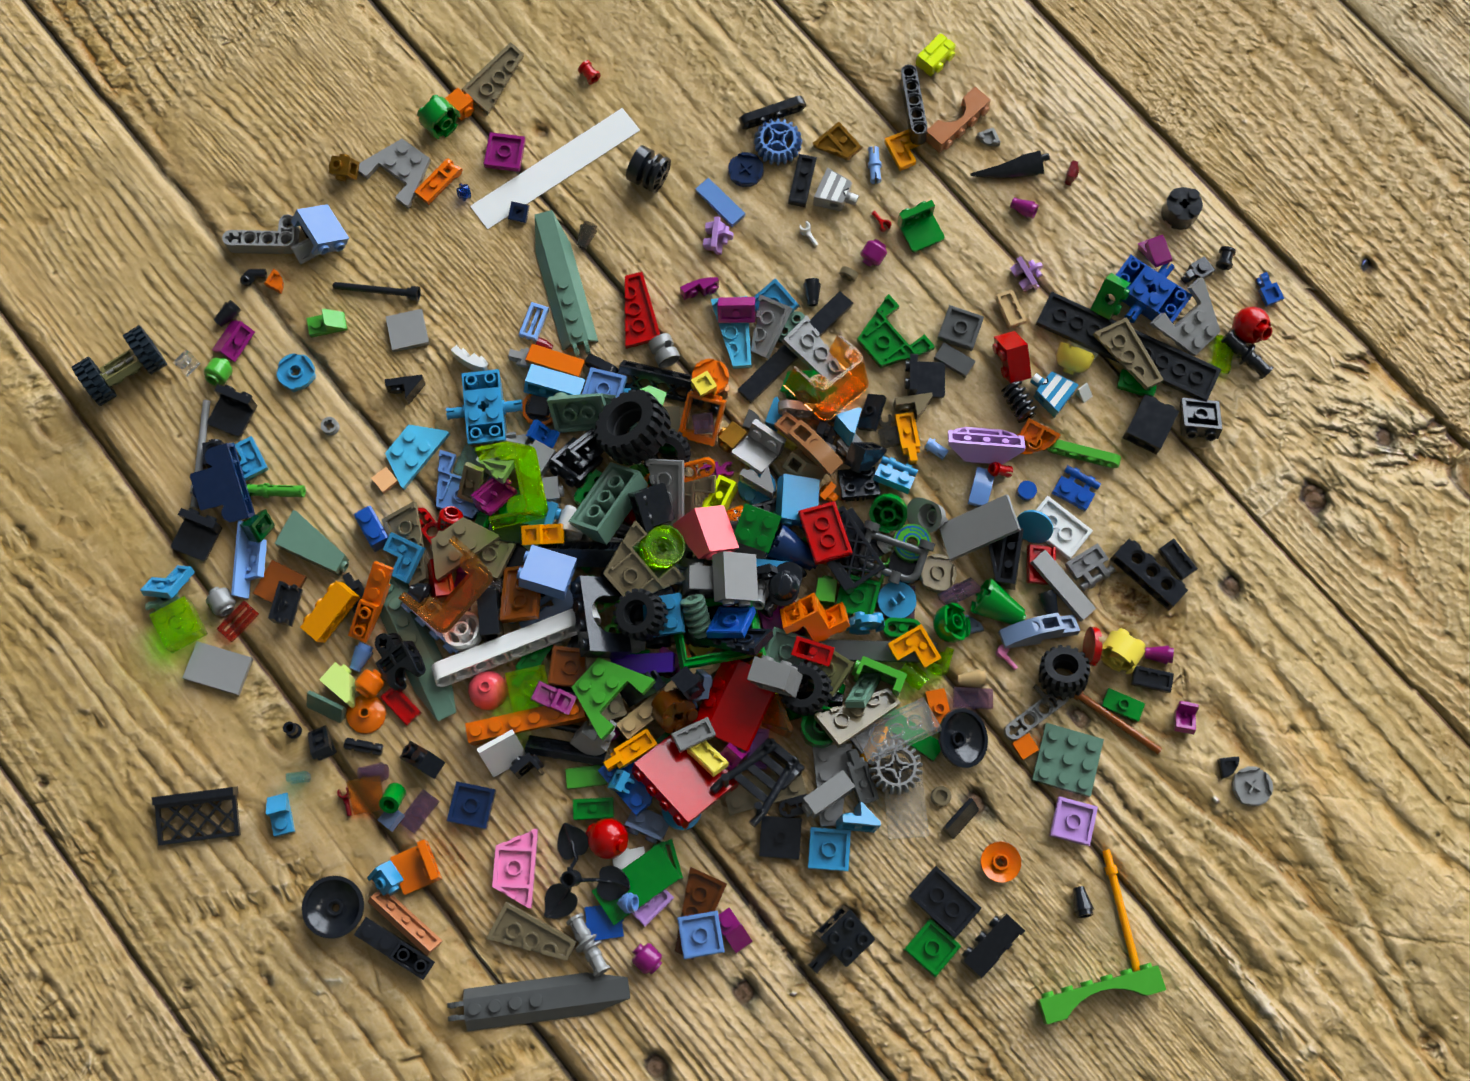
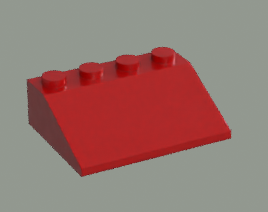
M741 660L722 662L712 681L709 699L703 700L698 710V717L693 723L708 717L716 733L714 738L728 744L731 743L733 746L748 752L775 692L758 688L747 680L751 668L750 664Z

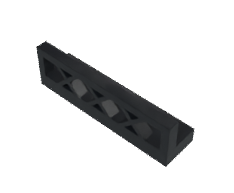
M623 360L619 365L618 374L630 375L634 380L631 383H626L624 388L640 390L644 387H642L639 380L645 378L649 380L652 384L651 386L659 389L657 386L659 383H666L670 389L666 391L665 398L686 402L687 394L692 388V375ZM679 386L687 388L686 396L678 395L675 389Z

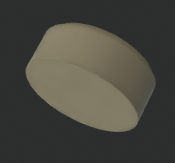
M843 266L839 272L842 278L851 282L856 281L858 273L849 267Z
M938 786L931 792V801L938 807L946 806L951 800V792L944 786Z

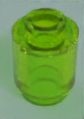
M907 662L900 669L901 672L907 674L905 681L918 691L929 680L926 677L927 674L914 662L911 664Z

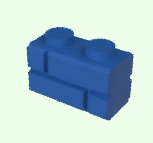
M371 505L353 514L374 552L383 549L388 535Z

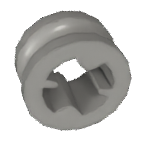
M327 417L322 420L321 429L327 435H335L338 433L340 425L334 418ZM332 422V424L334 425V427H333V428L330 427V430H328V428L326 427V425H327V424L330 425V423Z

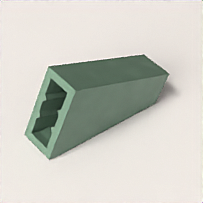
M292 511L275 541L276 546L322 569L341 576L342 572L344 573L349 566V559L297 511Z

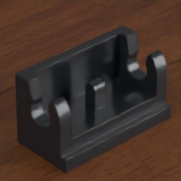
M591 428L567 447L564 459L578 471H581L605 452L596 441V429Z
M279 581L268 618L273 623L293 627L303 589H300L295 584L291 586L283 581Z
M652 670L651 674L647 671L643 674L651 678L653 675L656 682L645 695H642L630 683L623 688L620 693L629 707L666 686L665 681L663 682L657 671Z

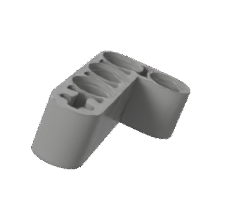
M287 214L280 218L278 231L228 230L223 234L222 240L232 253L293 254L294 252L291 247L299 243L300 228L299 226L294 227L291 222L293 216Z

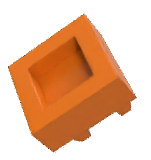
M832 481L826 482L820 488L819 502L825 500L833 502L839 498L833 492L837 486Z

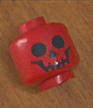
M454 506L441 509L437 520L438 529L444 531L464 517L463 513Z

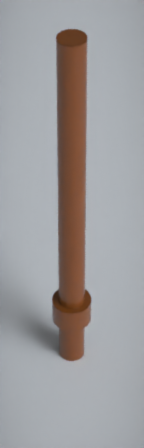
M1084 691L1079 696L1075 694V700L1078 701L1079 699L1157 755L1161 752L1162 748L1086 696L1083 693Z

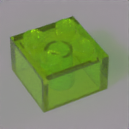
M185 596L149 614L164 647L172 653L208 634L192 601Z
M544 665L504 674L512 713L543 706L530 700L538 681L548 684Z

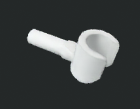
M806 221L807 228L804 229L800 225V233L807 236L814 247H816L818 243L812 236L810 223Z

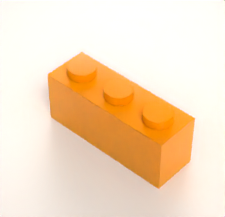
M335 581V583H332L327 588V593L324 597L316 602L314 610L303 619L304 623L300 628L316 642L325 643L360 599V596L345 583Z

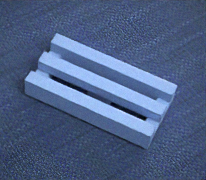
M531 302L520 329L519 337H526V339H532L536 342L549 312V307ZM534 308H537L528 333H526L525 331L532 316V313L534 311ZM541 310H543L534 335H532L537 320L539 318Z

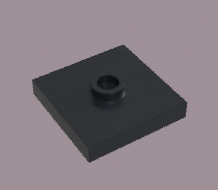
M765 816L761 821L759 857L799 860L802 819Z

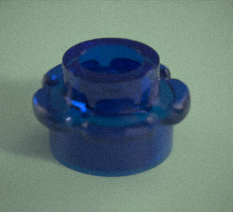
M460 183L459 188L456 189L459 199L462 198L463 201H466V199L471 198L470 188L468 184L462 185Z

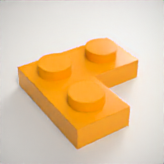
M909 129L885 138L884 143L899 171L916 165V159L910 149L920 145H915L911 142Z
M922 624L887 644L896 661L914 651L923 668L942 658Z

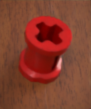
M589 60L584 61L578 67V72L585 76L589 85L599 80L600 72L592 67V63Z

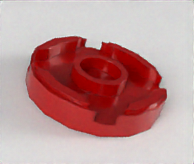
M1089 627L1083 640V653L1085 658H1088L1090 666H1096L1102 654L1103 644L1099 642V637H1102V633L1097 627Z

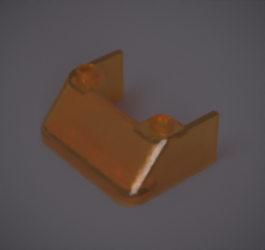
M841 334L836 336L830 347V353L838 360L842 368L845 369L842 373L829 381L820 374L809 378L795 366L784 385L785 388L822 420L833 418L861 396L869 386L863 355Z
M455 536L448 542L463 554L460 559V567L467 575L447 598L441 602L436 597L429 596L419 604L406 592H403L399 597L404 604L440 633L450 631L493 580L491 571L480 558Z

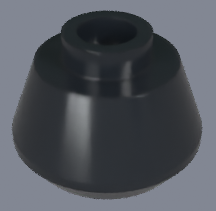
M429 583L411 585L407 593L410 596L409 600L417 608H421L427 602L431 586Z

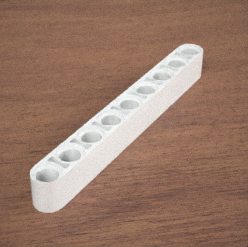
M593 603L592 615L596 624L600 625L601 618L596 605ZM573 608L435 662L431 669L436 685L438 687L451 685L577 635Z

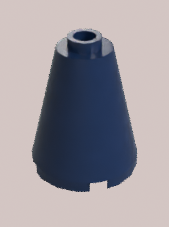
M781 524L776 531L769 553H765V558L768 560L793 562L808 571L812 568L816 569L818 565L814 563L809 545L790 528Z

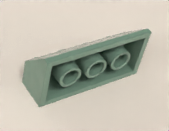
M610 462L568 522L590 539L607 545L632 509L628 493L647 488L648 484L640 471Z

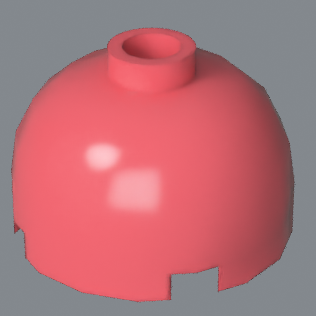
M484 671L471 678L468 685V695L471 702L477 708L494 710L505 702L508 695V686L505 679L499 673Z

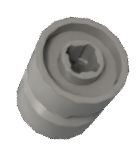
M663 333L649 341L648 346L652 354L655 355L659 368L672 366L680 360L677 348L673 347L674 342L670 334Z

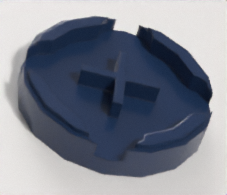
M749 152L739 153L738 156L730 160L728 165V175L731 181L741 187L756 185L762 179L764 173L763 163L759 157Z

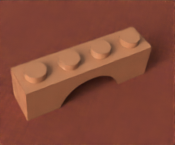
M975 86L963 97L961 108L964 115L954 122L936 121L927 130L926 142L939 153L944 149H949L956 138H961L968 127H973L980 116L983 117L988 113L991 99Z

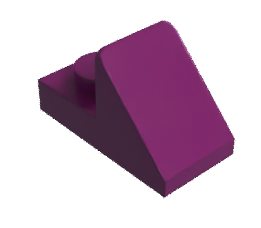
M1163 235L1138 243V250L1155 267L1172 262V256Z
M730 907L719 914L721 932L735 953H738L753 942Z

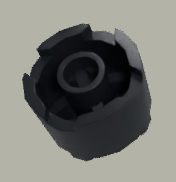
M1186 187L1173 189L1162 206L1161 215L1164 222L1166 220L1168 224L1172 225L1171 228L1178 230L1187 229L1194 224L1203 207L1199 191Z

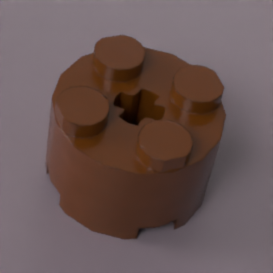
M677 688L667 692L665 690L661 691L651 703L653 707L651 716L669 734L691 725L698 717L696 706L692 701L687 700Z

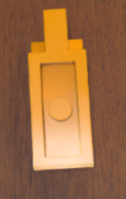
M914 412L895 414L894 419L903 455H907L910 465L917 464V453H920L921 445Z
M648 728L644 729L614 748L613 752L610 753L611 758L603 762L608 772L616 767L619 769L625 768L658 744Z

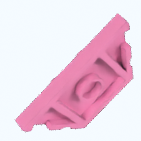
M533 829L528 833L512 838V840L496 845L492 882L493 888L531 909L538 829Z

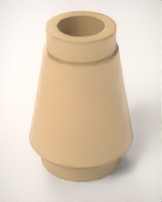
M980 669L958 675L959 686L974 688L987 686L985 670L980 671Z

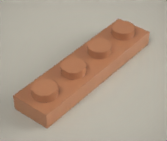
M378 890L369 898L368 903L426 956L441 944L442 940L393 895L389 896V894L383 896L380 890Z

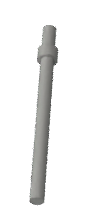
M203 400L194 472L203 470L202 443L206 442L207 421L209 419L211 402L209 400ZM191 485L190 494H192L190 508L198 509L197 498L193 495V485Z

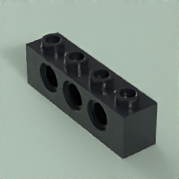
M1130 538L1110 559L1168 611L1188 591L1181 580L1175 579L1166 567L1160 566L1151 554L1144 552L1140 544L1134 540L1132 541ZM1131 557H1136L1139 560V564H1135ZM1146 570H1151L1154 573V577H1150ZM1161 583H1166L1169 590L1163 589Z

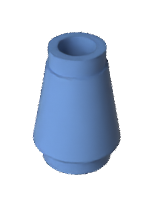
M359 641L358 645H355L349 667L360 672L372 656L374 648Z

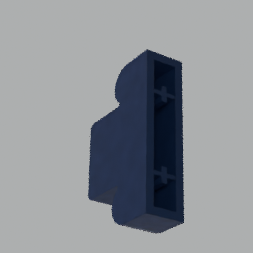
M234 442L209 448L205 453V460L212 467L190 474L193 485L192 492L194 497L197 498L200 510L223 505L221 513L228 522H235L254 516V508Z

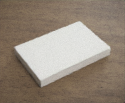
M1049 496L1036 509V511L1044 513L1053 524V534L1046 543L1051 547H1056V551L1068 560L1072 558L1093 532L1092 529Z

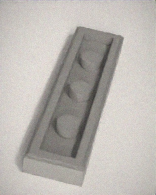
M1046 550L1042 551L1030 562L1080 621H1083L1096 609Z

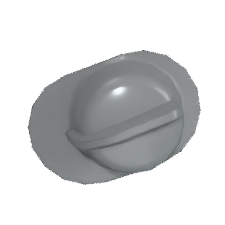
M917 497L912 499L907 505V520L909 523L922 526L927 532L936 531L944 522L948 521L944 508L933 501Z

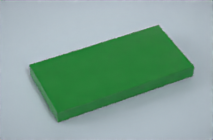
M657 844L622 869L630 882V890L628 892L636 894L639 898L638 909L682 878L660 844ZM597 887L592 890V893L613 925L618 924L632 914L625 913L617 905L619 899L613 901L604 900L598 894Z

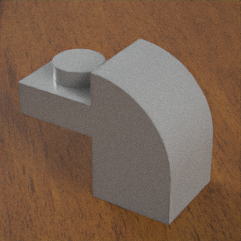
M609 720V722L616 727L617 723H615L613 720ZM586 721L575 732L570 743L587 755L597 756L607 751L611 740L615 736V732L613 730L603 741L593 726L588 727V721Z

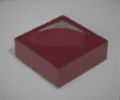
M1071 161L1064 181L1065 185L1071 186L1078 177L1079 167L1077 161Z

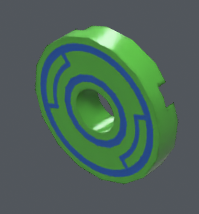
M916 524L904 525L894 535L895 539L904 542L914 539L917 542V546H919L921 539L931 542V537L927 530ZM893 546L896 555L907 562H916L918 560V554Z

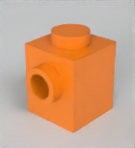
M456 88L445 97L460 112L461 117L459 119L461 121L470 117L475 110L472 97L468 93L464 94L459 88Z

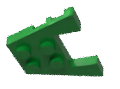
M889 294L885 297L883 303L857 339V342L880 368L907 360L910 354L921 355L935 349L934 344L925 334L909 345L886 318L897 311L899 305Z

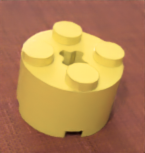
M1119 628L1118 631H1111L1104 641L1101 654L1103 657L1101 660L1115 671L1120 672L1122 669L1126 670L1125 674H1130L1144 655L1146 645L1143 641L1130 636L1127 630Z

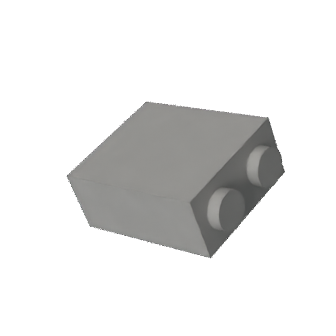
M723 551L712 555L714 602H721L723 606L739 604V607H749L751 603L757 602L756 554Z
M842 770L806 795L802 800L801 808L807 817L811 816L815 819L853 792L855 785L845 771Z

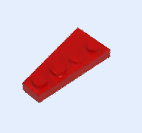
M643 272L625 276V348L628 349L647 344L652 338L660 335Z

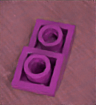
M709 277L692 281L680 287V294L684 300L695 297L699 291L703 296L712 295L719 288V279L717 277Z

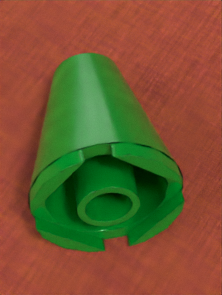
M991 578L985 580L975 594L977 596L976 602L972 600L970 605V612L1009 625L1024 621L1026 618L1025 609Z

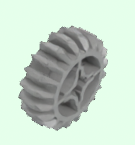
M892 740L890 747L885 742L882 744L883 749L880 747L876 748L879 752L878 754L872 753L871 755L876 758V761H869V765L875 766L869 769V773H875L871 780L878 779L879 781L875 786L879 787L882 783L884 785L882 791L885 792L888 787L890 788L889 794L891 795L894 789H896L898 795H901V788H903L905 793H908V785L914 789L916 785L913 781H920V778L916 775H922L923 773L922 770L917 769L922 767L923 763L916 762L921 756H913L916 749L907 750L910 746L908 743L903 748L901 747L902 741H899L897 746H895V742ZM891 753L890 763L880 766L881 758ZM897 753L906 756L910 763L901 761ZM894 761L896 766L902 767L901 769L899 768L898 773L895 772V769L890 768V766H893ZM912 769L910 778L901 783V772ZM881 772L891 774L895 783L886 780Z

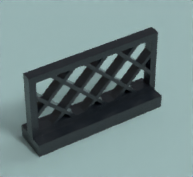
M843 505L838 511L839 514L843 512L847 517L845 525L843 524L845 531L847 532V529H852L857 532L856 540L848 539L850 543H855L853 554L851 555L850 566L841 565L840 559L826 562L846 594L849 595L854 592L855 588L885 570L886 567ZM858 544L866 545L868 548L866 556L856 554ZM855 557L865 559L863 569L853 567ZM868 560L877 561L880 566L875 570L866 569ZM852 570L862 572L861 579L855 583L850 578Z
M238 786L151 797L152 806H155L158 846L241 835L237 794H239ZM232 799V809L227 814L220 808V805L224 800ZM207 802L214 807L208 816L199 810ZM184 805H188L194 810L188 819L179 813ZM161 808H169L174 812L168 821L162 818ZM216 810L226 816L219 825L210 819ZM196 813L205 818L199 828L190 821ZM176 815L185 821L179 830L170 824ZM227 819L234 823V832H227L222 828ZM207 822L216 827L211 835H207L201 830ZM187 824L196 830L188 838L181 833ZM168 826L176 834L171 840L164 841L163 831Z

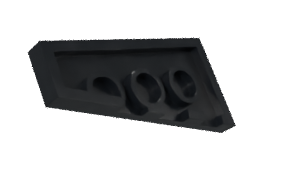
M749 628L745 638L704 637L700 639L695 638L696 644L756 656L774 635L772 629Z

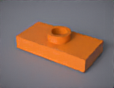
M945 688L925 692L934 731L939 730L943 717L950 711Z

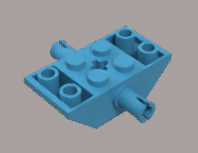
M499 369L461 373L464 404L462 407L446 408L447 420L465 419L468 445L506 441L507 427L505 415L509 412L523 411L522 399L514 401L504 400Z

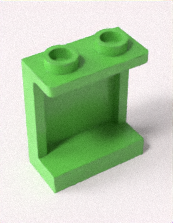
M865 656L862 657L861 661H856L851 674L855 676L853 681L857 682L860 673H879L880 681L893 686L891 692L896 698L907 677L906 673Z

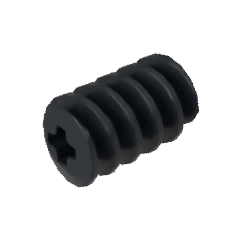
M1022 381L1013 382L1001 390V392H1004L1002 396L1008 398L1006 402L1008 405H1011L1010 409L1015 411L1014 416L1019 417L1018 423H1023L1028 418H1033L1036 415L1034 411L1037 409V406H1030L1033 403V399L1026 400L1030 395L1029 393L1023 394L1026 387L1019 388Z

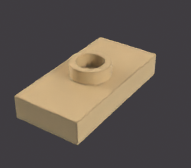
M1012 289L995 295L994 298L1008 329L1027 322Z

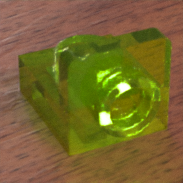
M946 647L944 652H940L942 658L937 662L941 664L932 663L927 667V670H930L932 674L937 676L946 675L954 649Z

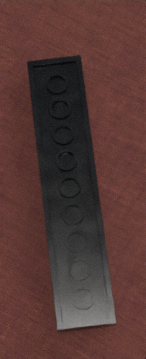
M1051 292L1035 325L1118 362L1093 336L1094 332L1117 321L1109 320L1085 306ZM1135 330L1163 377V384L1196 399L1208 400L1221 372L1220 368Z

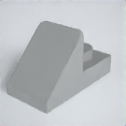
M768 466L761 477H758V474L753 470L742 469L739 474L740 481L767 497L773 498L774 487Z

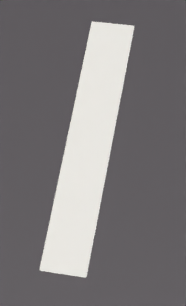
M621 108L470 207L485 227L489 229L508 217L511 201L528 204L640 131V129L624 109Z

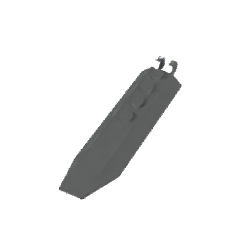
M586 972L464 989L463 1001L447 1003V1008L450 1009L464 1006V1015H451L448 1017V1022L465 1019L468 1032L591 1015L630 999L628 977L605 974L594 977L593 973Z

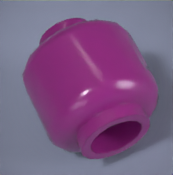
M874 239V241L869 240L860 252L863 258L862 262L868 267H872V265L879 266L887 255V246L877 239Z
M640 943L632 951L634 954L632 963L643 974H653L662 964L660 961L662 959L661 953L651 943H647L644 946Z

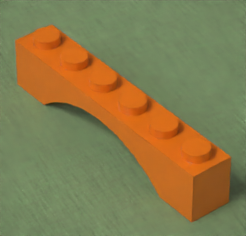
M577 698L569 715L541 706L465 723L468 743L476 746L488 743L512 729L515 734L541 728L571 725L588 721V716Z

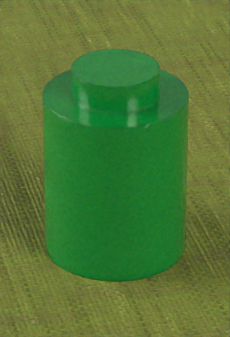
M398 783L389 784L379 801L380 808L386 813H395L406 795L405 788Z

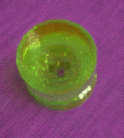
M661 525L652 529L641 540L638 553L650 569H668L682 558L685 552V541L683 535L676 528ZM659 546L662 547L660 553L657 552Z

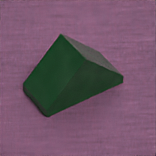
M266 509L239 524L248 540L257 543L261 542L275 526Z

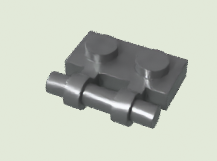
M1098 543L1065 564L1075 580L1083 577L1085 582L1079 585L1082 591L1088 588L1092 589L1096 586V583L1102 579H1108L1110 574L1115 572V568L1112 565L1107 568L1104 566L1103 563L1108 561L1109 558ZM1097 568L1099 573L1092 577L1089 572Z

